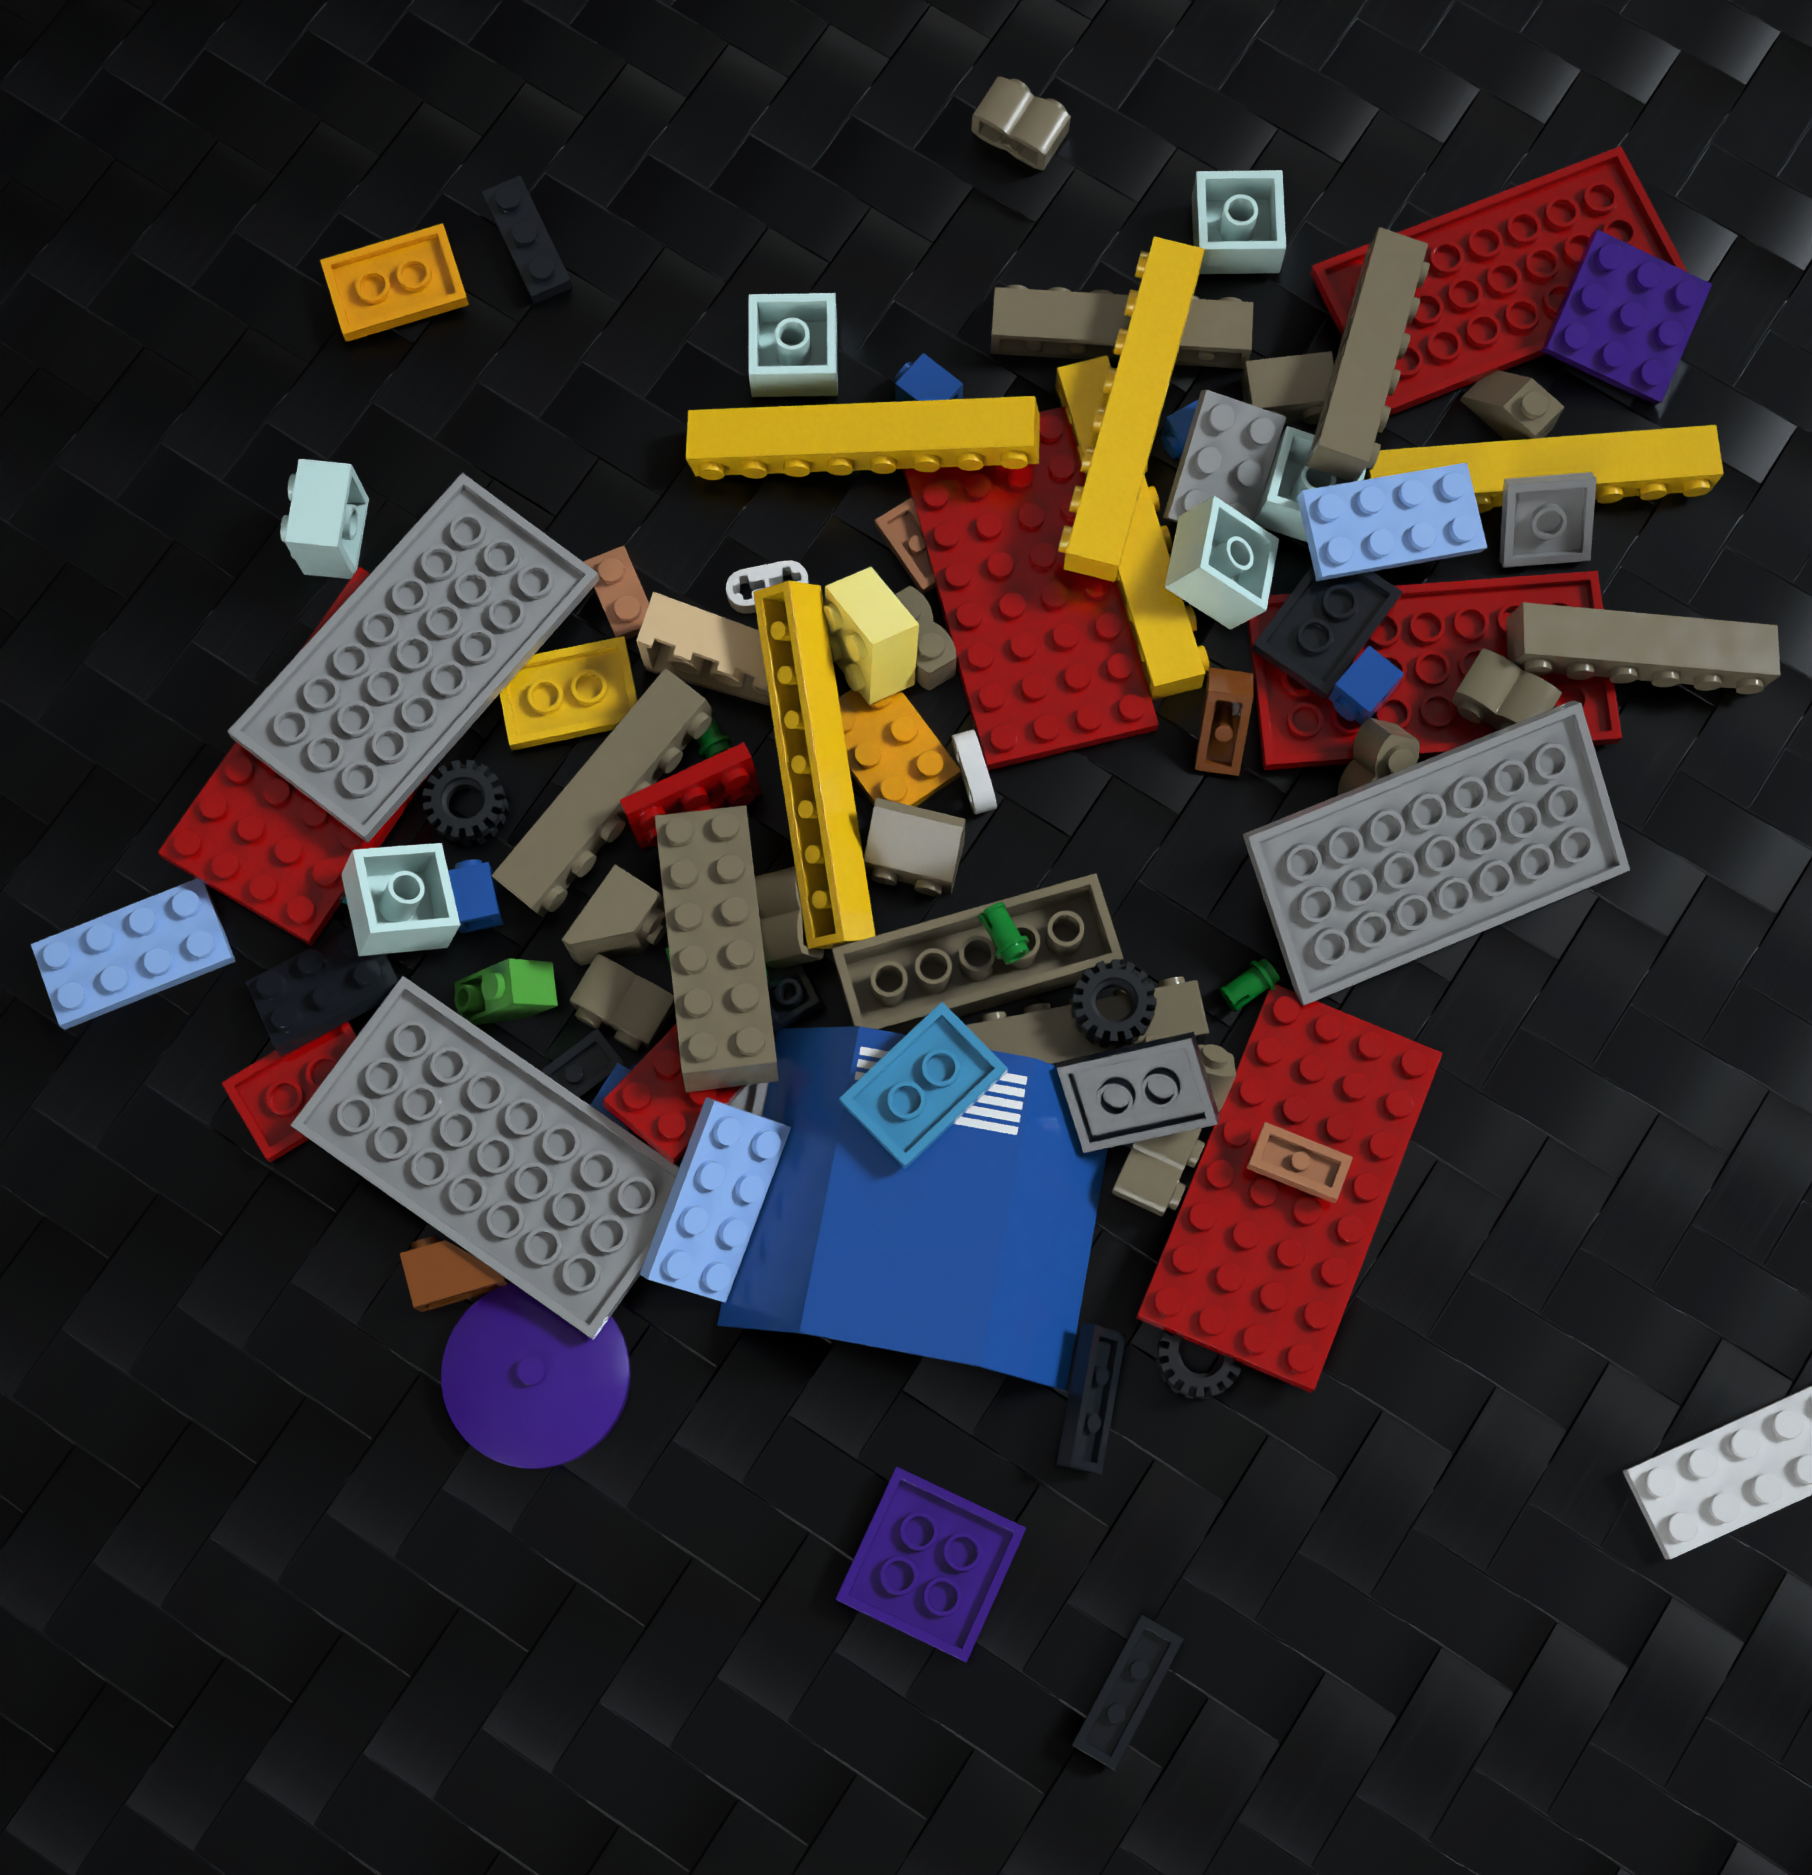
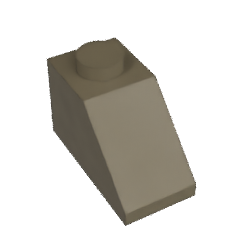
M1499 370L1476 382L1460 400L1505 441L1544 438L1553 429L1564 409V406L1534 379Z

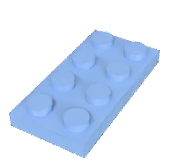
M1467 463L1302 490L1297 495L1316 581L1479 553L1487 548Z
M198 879L31 944L58 1024L64 1030L236 962L208 885Z
M706 1097L640 1275L648 1280L726 1303L791 1127Z

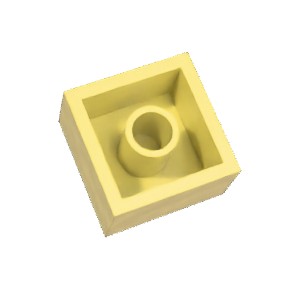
M869 567L826 585L823 609L826 614L832 659L844 673L849 687L853 691H858L870 705L915 684L919 623L874 569Z

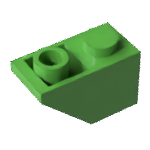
M508 958L454 982V1001L457 1012L473 1025L529 1018L558 1006L553 962Z

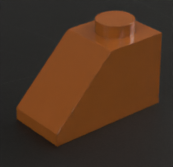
M1209 667L1201 712L1195 770L1239 776L1254 697L1253 673Z
M437 1236L414 1241L411 1243L412 1250L400 1253L413 1308L420 1312L480 1296L511 1283L472 1254L446 1240L439 1242Z

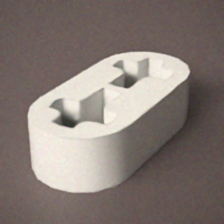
M792 560L741 569L734 572L726 583L727 599L735 611L743 614L755 613L754 591L782 583L783 576L792 575L794 581L809 584L808 574L800 563ZM749 583V587L754 590L752 591L751 599L743 600L742 594L738 593L741 591V584Z
M974 729L952 735L954 752L958 766L961 769L962 779L973 813L976 815L997 809L993 786Z

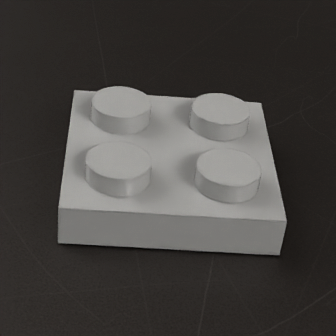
M1592 472L1504 479L1499 558L1503 568L1591 561L1597 479Z

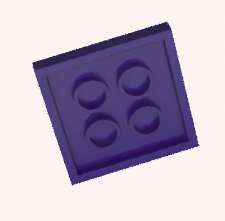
M1597 229L1591 233L1541 352L1653 405L1662 403L1712 284Z
M896 1466L835 1600L967 1663L1026 1528Z

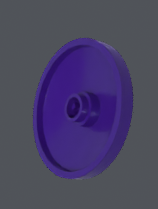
M513 1283L490 1291L463 1314L448 1339L441 1368L443 1399L450 1418L459 1433L469 1444L485 1456L497 1462L522 1469H547L561 1466L582 1457L594 1449L610 1433L618 1421L628 1397L631 1378L627 1344L612 1315L595 1339L592 1340Z

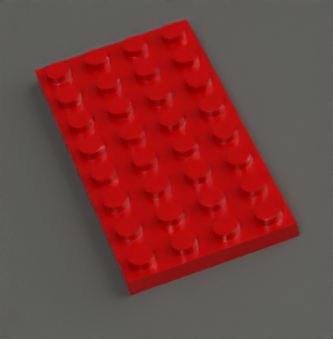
M1621 146L1397 232L1398 234L1428 243L1424 262L1430 263L1422 287H1416L1414 297L1420 299V304L1411 324L1407 323L1404 333L1411 335L1407 350L1402 360L1397 359L1394 368L1400 370L1401 374L1393 395H1387L1385 406L1391 407L1390 415L1477 382L1498 370L1505 371L1545 355V353L1541 352L1591 233L1597 229L1688 272ZM1370 243L1312 266L1310 274L1341 336L1344 332L1365 253Z
M1065 406L1039 412V464H1027L1026 467L1021 469H1008L1002 465L983 466V468L975 471L962 470L958 467H940L939 470L934 472H920L914 468L903 469L910 498L914 501L919 519L920 532L925 541V550L931 572L934 574L935 588L947 631L956 649L957 667L987 770L1156 731L1159 726L1117 580L1112 582L1065 570L1066 553L1058 552L1064 526L1073 527L1077 513L1069 511L1076 485L1084 487L1086 482V475L1084 472H1081L1082 463Z
M360 567L357 569L302 649L371 573ZM235 742L162 845L158 854L181 870L312 946L346 896L341 873L352 850L379 848L426 778L367 843L248 750Z
M1598 571L1395 586L1403 592L1400 599L1353 661L1354 663L1366 648L1371 646L1404 673L1397 689L1371 718L1397 724L1419 740L1420 752L1418 759L1435 757L1496 732L1497 730L1490 724L1482 721L1480 723H1473L1466 720L1457 712L1458 707L1451 703L1457 689L1481 650L1484 648L1493 651L1507 659L1506 618L1523 602L1603 609ZM1290 594L1269 595L1267 610L1247 621L1264 770L1349 764L1353 760L1354 740L1362 725L1356 720L1349 721L1343 718L1334 709L1333 702L1328 699L1330 694L1324 700L1252 651L1255 641L1290 596ZM1549 673L1538 676L1562 692L1553 708L1570 701L1581 702L1593 745L1619 743L1622 739L1615 686L1608 677L1593 676L1589 679L1573 680L1568 678L1567 674Z
M1274 984L1275 989L1272 991L1269 989L1236 1069L1235 1080L1219 1112L1220 1119L1218 1125H1214L1136 1319L1169 1333L1184 1337L1183 1339L1223 1356L1226 1355L1234 1358L1237 1362L1312 1393L1319 1380L1443 1053L1318 1001L1303 1005L1299 1002L1295 992ZM1265 1122L1353 1157L1338 1200L1335 1203L1246 1168Z

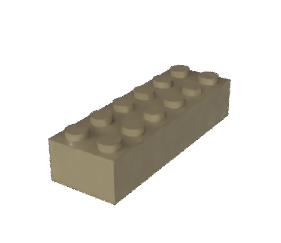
M746 805L655 816L681 1069L685 1091L693 1092L779 1081Z
M1096 873L832 948L834 964L852 1025L899 1034L910 1032L941 1002L957 1017H962L1076 984L1078 979L1082 978L1083 972L1088 968H1095L1096 963L1104 960L1105 964H1110L1112 959H1120L1119 964H1122L1124 959ZM999 902L1005 904L1006 910L1020 935H1026L1029 939L1027 944L1030 950L1029 953L1011 964H1005L1003 959L996 958L995 951L997 948L983 923L978 919V915L983 913V910Z

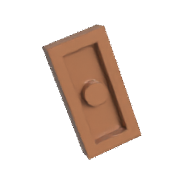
M910 498L875 519V527L920 593L924 595L935 588V578L931 572L926 554V545L920 532V523L914 501Z
M623 545L583 561L599 575V581L594 586V589L615 638L624 636L625 640L637 636L649 602L625 546Z
M1265 1122L1246 1168L1335 1203L1338 1200L1353 1157Z

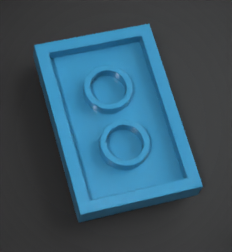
M941 1002L839 1098V1101L906 1169L1008 1072V1068Z

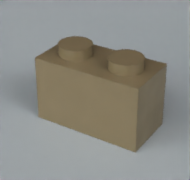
M1332 351L1246 361L1241 377L1244 402L1286 416L1284 425L1304 421L1306 424H1318L1334 368Z

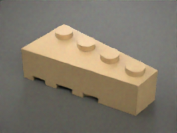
M652 593L636 640L645 671L660 675L667 668L683 682L770 706L759 630L659 593Z

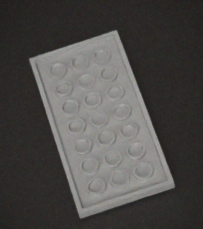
M462 473L227 732L238 744L368 843L598 583L599 575L591 567Z
M1570 701L1243 834L1295 994L1303 1005L1630 871L1582 704L1577 701Z
M404 976L398 981L290 1125L592 1340L595 1339L640 1276L642 1266L680 1168L675 1164H671L654 1149Z

